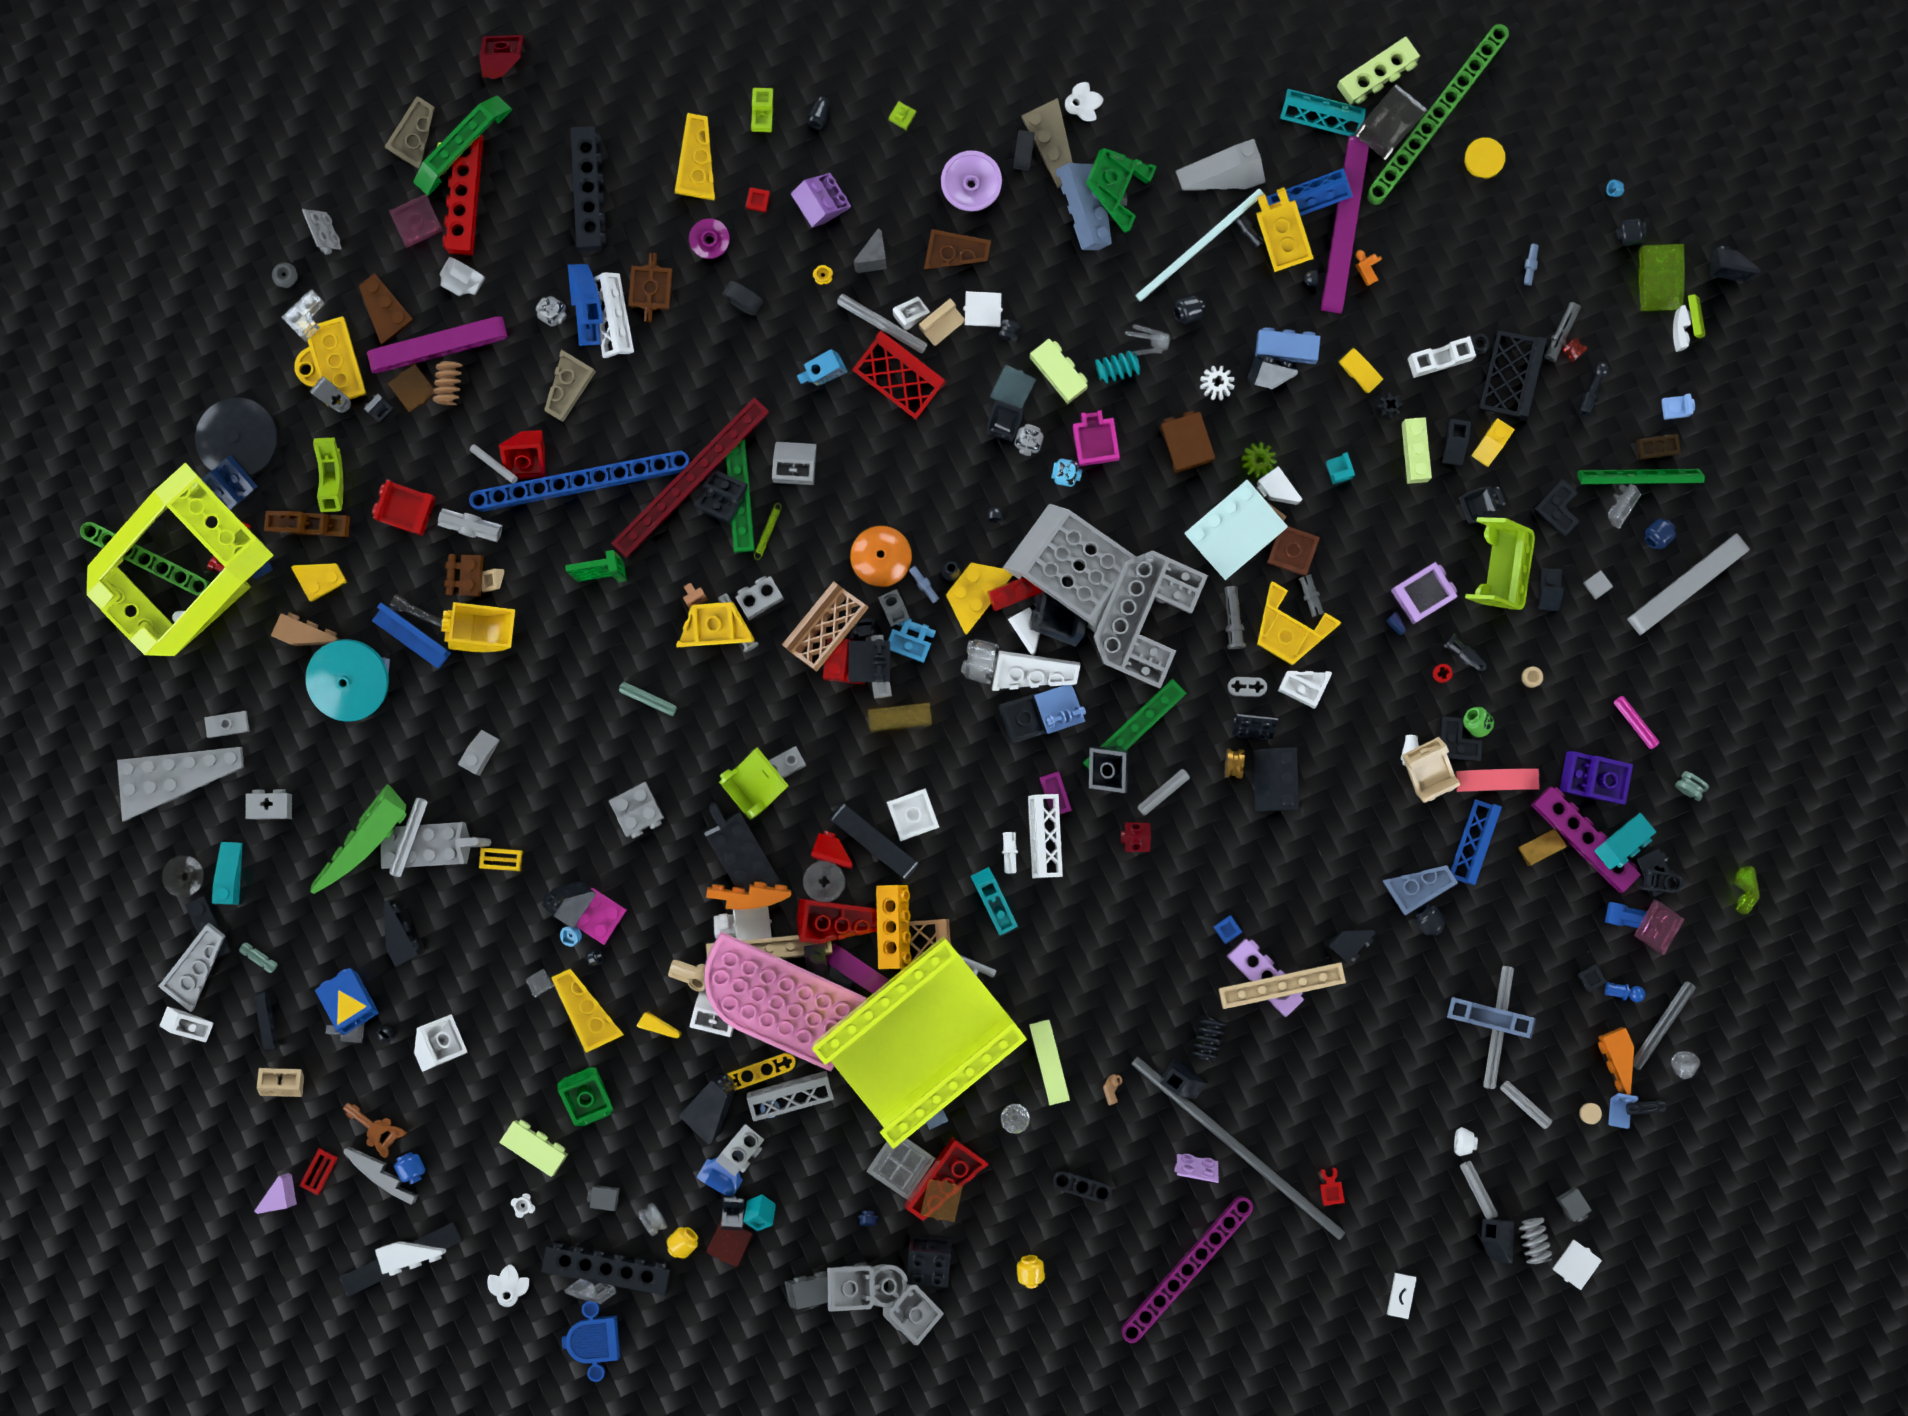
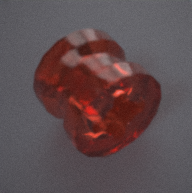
M1576 337L1562 349V352L1567 353L1570 356V361L1573 362L1588 348L1582 346L1580 339Z

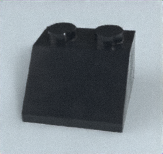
M579 881L553 888L551 892L545 895L541 906L552 916L574 928L596 893L585 883Z

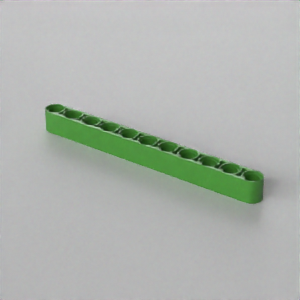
M1502 24L1495 25L1371 185L1367 193V199L1370 203L1374 205L1381 204L1503 46L1509 36L1506 26ZM1499 33L1502 39H1496L1493 34ZM1481 49H1488L1490 55L1483 54ZM1469 65H1476L1478 67V70H1471ZM1457 80L1465 81L1466 86H1460ZM1445 96H1452L1454 102H1448ZM1439 111L1442 114V118L1435 117L1433 112ZM1421 127L1429 128L1430 133H1423ZM1409 143H1416L1418 149H1411ZM1397 159H1404L1406 161V165H1400L1397 162ZM1385 174H1391L1394 177V181H1388L1385 178ZM1373 190L1381 191L1382 196L1376 197L1373 194Z

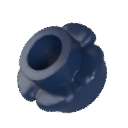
M863 1211L862 1215L858 1216L860 1225L874 1226L878 1216L874 1215L873 1211Z

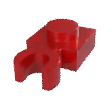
M1335 1167L1332 1168L1333 1173L1329 1177L1326 1176L1325 1169H1321V1177L1326 1182L1325 1184H1320L1323 1206L1345 1203L1341 1181L1335 1182L1337 1177Z

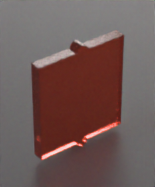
M721 1219L706 1253L719 1258L720 1262L725 1261L737 1267L753 1233L743 1228L742 1231L721 1230Z

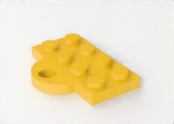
M342 316L305 327L304 330L309 347L302 350L295 361V373L299 380L309 387H314L323 376L349 399L367 395L345 318ZM304 365L311 366V372L308 375H302L301 368Z

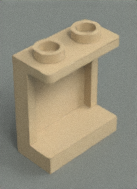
M1439 737L1402 755L1415 792L1423 802L1432 801L1436 797L1460 786V782L1455 777L1447 753H1449L1447 745Z

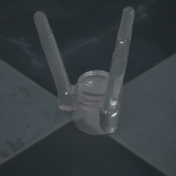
M1134 324L1133 328L1152 335L1130 331L1125 332L1129 336L1151 339V346L1155 348L1135 351L1137 355L1162 353V349H1168L1169 334L1163 333V331H1156Z

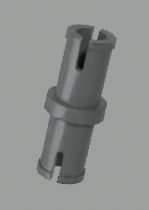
M1312 575L1306 576L1308 585L1304 577L1299 578L1305 594L1303 598L1305 601L1307 600L1311 616H1318L1315 608H1317L1319 615L1324 614L1318 597L1320 593L1316 591Z

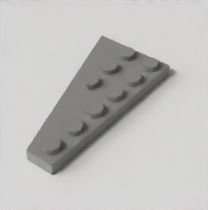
M242 747L117 760L122 821L130 820L152 808L163 805L194 789L203 787L214 780L244 768Z

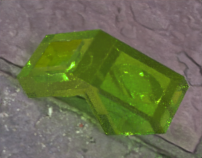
M1752 866L1740 868L1735 875L1737 879L1734 884L1747 892L1737 901L1738 907L1736 910L1741 914H1748L1760 898L1755 868Z

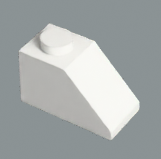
M1279 466L1256 483L1260 495L1263 498L1266 496L1268 500L1294 505L1302 501V498Z
M167 1007L160 1027L176 1035L206 1042L214 1023L185 1011Z

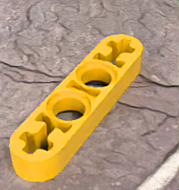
M783 1053L727 1073V1075L735 1079L734 1074H738L741 1086H737V1082L733 1083L736 1085V1091L791 1071L796 1065V1059L790 1053ZM785 1056L787 1059L792 1060V1063L789 1064L790 1068H786L783 1065L778 1067L781 1071L776 1072L777 1069L773 1060L777 1059V1063H780ZM768 1063L773 1067L770 1075H764L761 1072L763 1064ZM749 1070L752 1072L753 1079L751 1082L742 1080L741 1075L744 1071Z

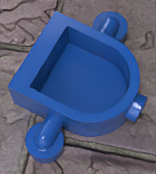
M589 1300L582 1306V1313L587 1318L574 1324L567 1336L562 1337V1347L567 1349L570 1356L576 1361L592 1363L587 1375L591 1381L598 1382L605 1375V1369L601 1362L616 1361L620 1358L617 1315L596 1317L600 1310L599 1304L594 1300Z

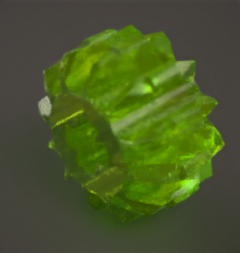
M1253 443L1251 445L1252 450L1245 449L1247 455L1242 456V460L1247 461V463L1243 465V468L1250 467L1249 475L1256 471L1255 477L1258 478L1260 472L1265 476L1268 474L1267 470L1270 472L1274 470L1272 465L1276 464L1277 460L1271 458L1276 453L1268 452L1271 449L1270 445L1263 449V443H1260L1258 448ZM1261 456L1263 460L1257 464L1255 461Z

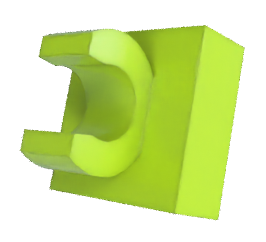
M898 101L889 116V121L907 130L916 111Z

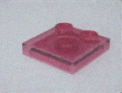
M426 194L389 211L406 248L443 231Z
M1654 900L1634 936L1658 953L1665 955L1684 919L1660 901Z

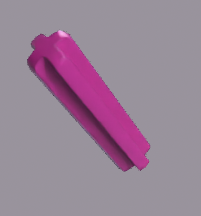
M1624 696L1617 698L1614 704L1648 748L1653 749L1659 744L1658 739Z

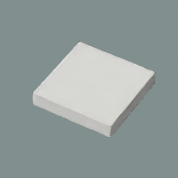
M926 788L887 802L900 841L939 828Z

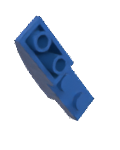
M588 264L568 265L571 305L576 306L579 346L601 345L599 324L603 323L598 290Z

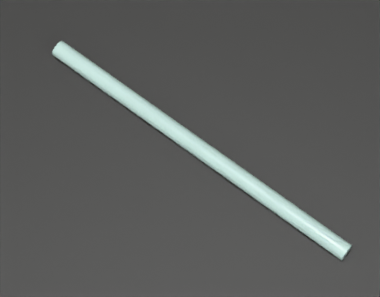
M1260 189L1254 192L1135 295L1137 299L1141 302L1258 201L1257 196L1264 193Z

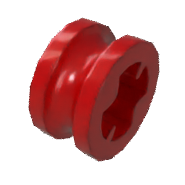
M1440 664L1433 670V678L1439 683L1447 682L1453 674L1451 667L1447 664ZM1440 668L1448 672L1445 675V679H1442V676L1439 677L1437 674L1440 672Z

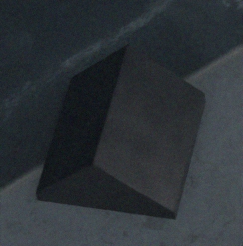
M1120 746L1091 747L1089 754V788L1127 793L1128 752Z

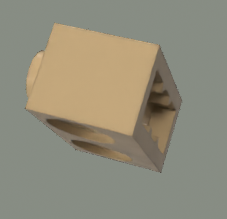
M259 1068L257 1090L260 1096L302 1097L304 1075L301 1069Z

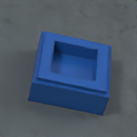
M1231 915L1213 927L1225 944L1242 933Z

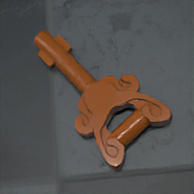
M347 1103L343 1108L349 1118H355L368 1128L367 1137L369 1138L367 1139V1145L371 1147L375 1145L383 1158L389 1157V1148L394 1141L407 1134L405 1130L397 1126H391L392 1121L389 1118L372 1122L360 1112L361 1109L355 1104L352 1106L350 1103ZM389 1131V1136L381 1143L382 1135Z

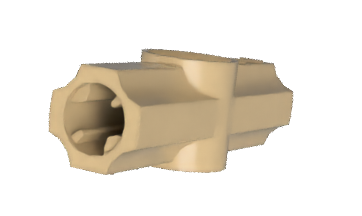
M673 960L668 973L669 977L688 983L690 988L695 991L702 992L705 990V964L693 966Z

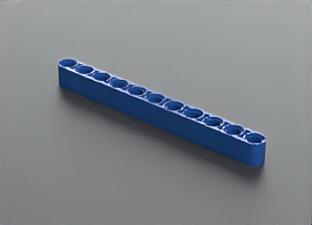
M670 452L478 490L470 495L469 502L475 510L485 512L681 473L690 463V459L685 452ZM683 457L686 459V462L683 466H676V459ZM657 462H665V468L663 470H656L655 465ZM639 465L646 467L645 472L642 474L635 473V469ZM619 469L625 470V476L622 478L615 477V473ZM599 473L605 474V479L602 482H596L595 480L596 475ZM579 477L585 478V483L582 486H576L575 484L576 479ZM559 481L565 482V487L562 490H556L555 488L556 483ZM538 485L545 486V490L541 494H536L535 492ZM518 489L525 490V494L521 498H516L515 496ZM498 493L505 494V498L501 502H496L495 500ZM478 497H484L485 499L484 504L481 506H476L475 504Z

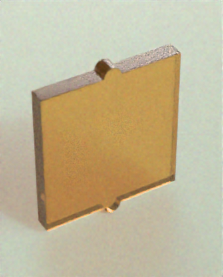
M416 364L404 372H400L399 376L388 383L408 412L420 404H425V401L435 394L433 387Z
M928 1179L920 1215L935 1218L937 1221L942 1219L955 1222L962 1185L948 1183L947 1180Z

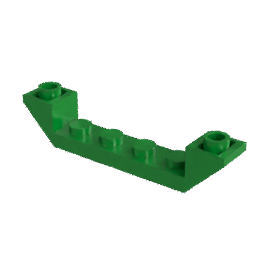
M494 96L480 103L423 161L413 183L429 196L442 183L439 177L494 121L499 124L512 111V108L499 96Z

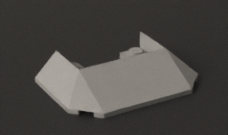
M1153 550L1125 561L1093 636L1103 663L1160 689L1176 650L1140 635L1154 598L1192 613L1208 575Z

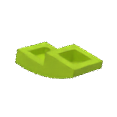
M753 88L752 132H772L773 88Z

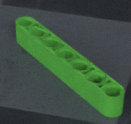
M92 522L84 523L80 529V534L85 540L101 548L107 545V540L110 537L115 536V533ZM92 528H95V535L93 537H89V531ZM136 544L132 546V552L129 555L123 556V559L196 596H200L211 584L208 580ZM146 555H149L150 561L148 564L144 565L143 558ZM167 564L168 571L162 574L161 567ZM185 573L186 580L180 583L179 576ZM203 582L205 587L203 591L198 592L197 585Z

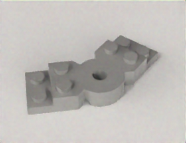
M880 1264L873 1268L865 1265L827 1268L828 1311L871 1309L873 1305L883 1307V1316L914 1345H918L944 1314L917 1285L907 1284L906 1274L897 1266ZM887 1281L888 1289L885 1291L884 1283Z

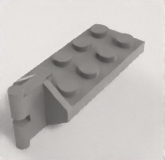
M465 822L419 825L404 868L467 864L470 848L489 847L491 840L488 838H470ZM406 826L393 827L392 835L388 839L384 838L381 842V869L391 868Z

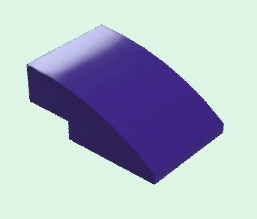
M1574 751L1566 752L1559 790L1566 794L1626 805L1633 764Z

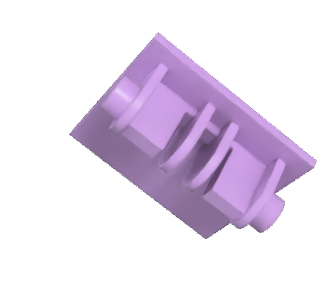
M1177 1154V1164L1174 1172H1177V1175L1219 1182L1218 1161H1214L1211 1158H1197L1190 1154Z

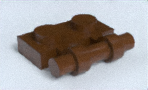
M448 554V562H446L445 566L447 569V580L444 581L446 595L454 596V588H459V596L481 597L484 556L461 555V563H456L457 555ZM456 570H460V581H455Z

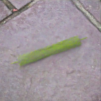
M776 508L773 509V513L771 512L758 549L756 548L759 554H761L764 541L763 551L766 548L770 528L772 532L775 526V518L778 511Z

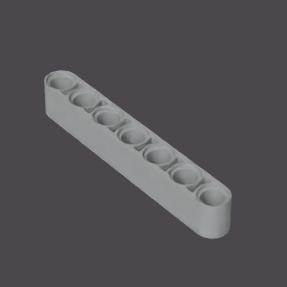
M1736 533L1642 606L1627 620L1639 635L1643 634L1747 553L1750 548Z

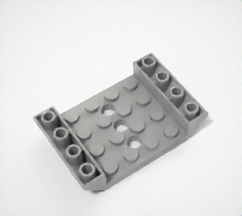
M1049 504L1006 562L1003 569L1019 580L1022 576L1087 621L1089 623L1087 628L1095 633L1125 561L1136 556L1069 509ZM1088 545L1093 546L1096 549V553L1093 555L1087 554L1085 547ZM1076 561L1082 562L1084 570H1076L1073 563ZM1065 577L1070 578L1073 581V585L1070 587L1064 586L1062 579Z

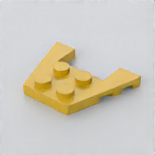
M1272 581L1269 586L1257 645L1293 665L1338 627L1341 622L1324 613L1315 630L1308 628L1278 610L1288 590Z

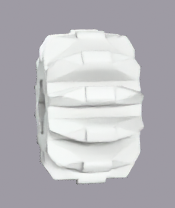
M1215 366L1211 367V372L1206 369L1204 371L1205 376L1200 378V381L1204 383L1200 386V389H1207L1204 395L1208 396L1211 393V400H1214L1216 395H1218L1219 400H1223V394L1228 397L1230 395L1229 390L1234 389V385L1231 384L1234 381V377H1227L1231 371L1227 370L1223 373V366H1220L1218 371ZM1216 379L1220 380L1219 383H1222L1219 387L1214 386Z

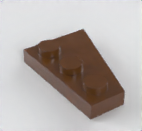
M931 229L924 270L986 262L989 257L991 240Z
M375 273L359 285L379 341L384 346L414 320Z

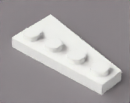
M999 651L992 691H998L1002 688H1010L1011 690L1027 686L1036 688L1039 685L1077 684L1080 662Z

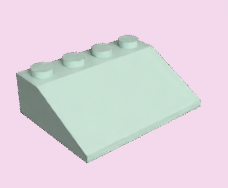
M1246 480L1184 534L1226 580L1288 526L1254 486Z

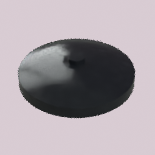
M229 398L217 402L203 414L197 425L195 444L200 459L211 471L226 457L231 455L247 475L252 477L262 472L273 460L278 447V430L269 412L256 402L245 398Z

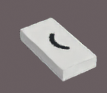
M1400 1273L1394 1274L1387 1310L1388 1315L1405 1319L1409 1318L1416 1277Z

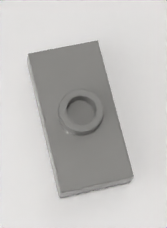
M247 711L204 717L207 738L250 732Z

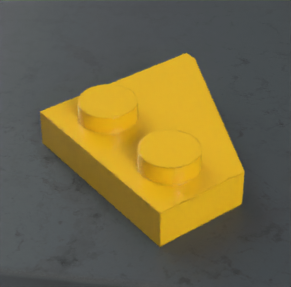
M336 563L293 565L291 567L310 602L347 583Z

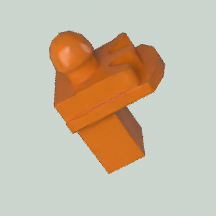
M1358 250L1356 258L1359 260V263L1355 264V267L1368 286L1378 281L1371 265L1382 258L1381 256L1377 257L1376 254L1366 257L1364 251Z

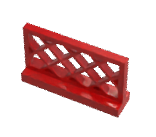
M882 331L878 333L874 342L852 369L916 420L940 388L947 382ZM879 344L884 348L885 357L874 359L873 350ZM897 358L900 360L901 370L890 371L888 359ZM886 360L887 371L876 373L874 361ZM865 362H872L873 373L864 374L859 368ZM903 363H904L907 367H909V368H908V369H904ZM914 371L917 376V382L906 383L905 372ZM902 372L903 384L892 385L890 374ZM887 374L889 386L880 387L877 384L876 376ZM918 384L919 396L908 398L906 386ZM920 384H931L934 390L930 395L922 396ZM904 387L905 398H894L892 388ZM888 388H889L890 394H889L887 391H885L884 389H888ZM908 400H920V408L916 413L909 409Z

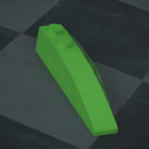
M387 784L361 816L356 832L350 831L344 842L345 847L339 846L332 857L333 863L328 862L312 883L310 892L314 894L350 872L384 838L388 839L392 835L393 827L396 823L400 824L407 815L405 813L406 804L391 786Z

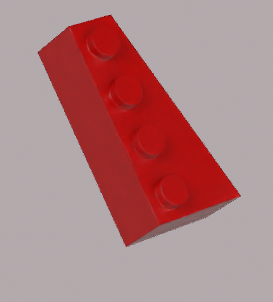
M952 1137L904 1204L905 1208L924 1221L950 1196L959 1191L965 1183L973 1179L979 1171L989 1164Z

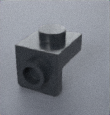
M736 1196L723 1198L721 1230L742 1231L744 1199Z

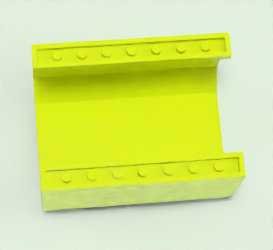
M943 936L813 1043L812 1050L825 1065L831 1061L884 1127L880 1131L881 1135L894 1149L1027 1039Z

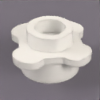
M527 1193L518 1199L513 1198L511 1201V1205L516 1212L515 1215L518 1218H522L528 1212L533 1213L535 1211V1206L530 1201L531 1196Z

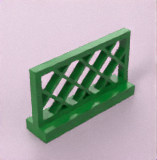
M614 550L606 551L607 559L565 565L566 572L577 582L611 576L618 582L627 581L624 561Z

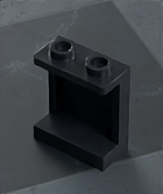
M1043 590L1040 594L1037 593L1033 601L1035 609L1030 617V621H1032L1031 630L1076 647L1084 637L1087 621L1057 600L1047 597V593Z

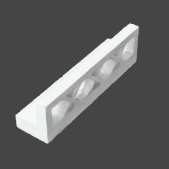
M602 273L593 277L596 287L597 282H601L600 292L598 291L600 304H602V301L605 303V309L602 311L603 323L599 324L603 358H609L617 354L633 353L634 349L620 274ZM606 320L608 321V325H609L607 331L605 330V326H604ZM610 340L612 341L613 350L609 351L608 348Z
M1058 794L1028 796L1032 878L1063 877ZM1043 799H1053V808L1050 812L1044 808ZM1048 818L1054 823V829L1050 833L1045 829L1044 825ZM1049 839L1055 843V849L1052 853L1046 849V842ZM1050 860L1056 864V873H1047V863Z

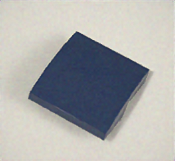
M231 455L226 457L202 479L229 510H232L258 487Z

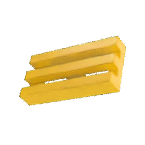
M481 848L479 868L521 871L523 851ZM485 852L516 854L517 859L485 856ZM484 860L516 863V867L486 865Z

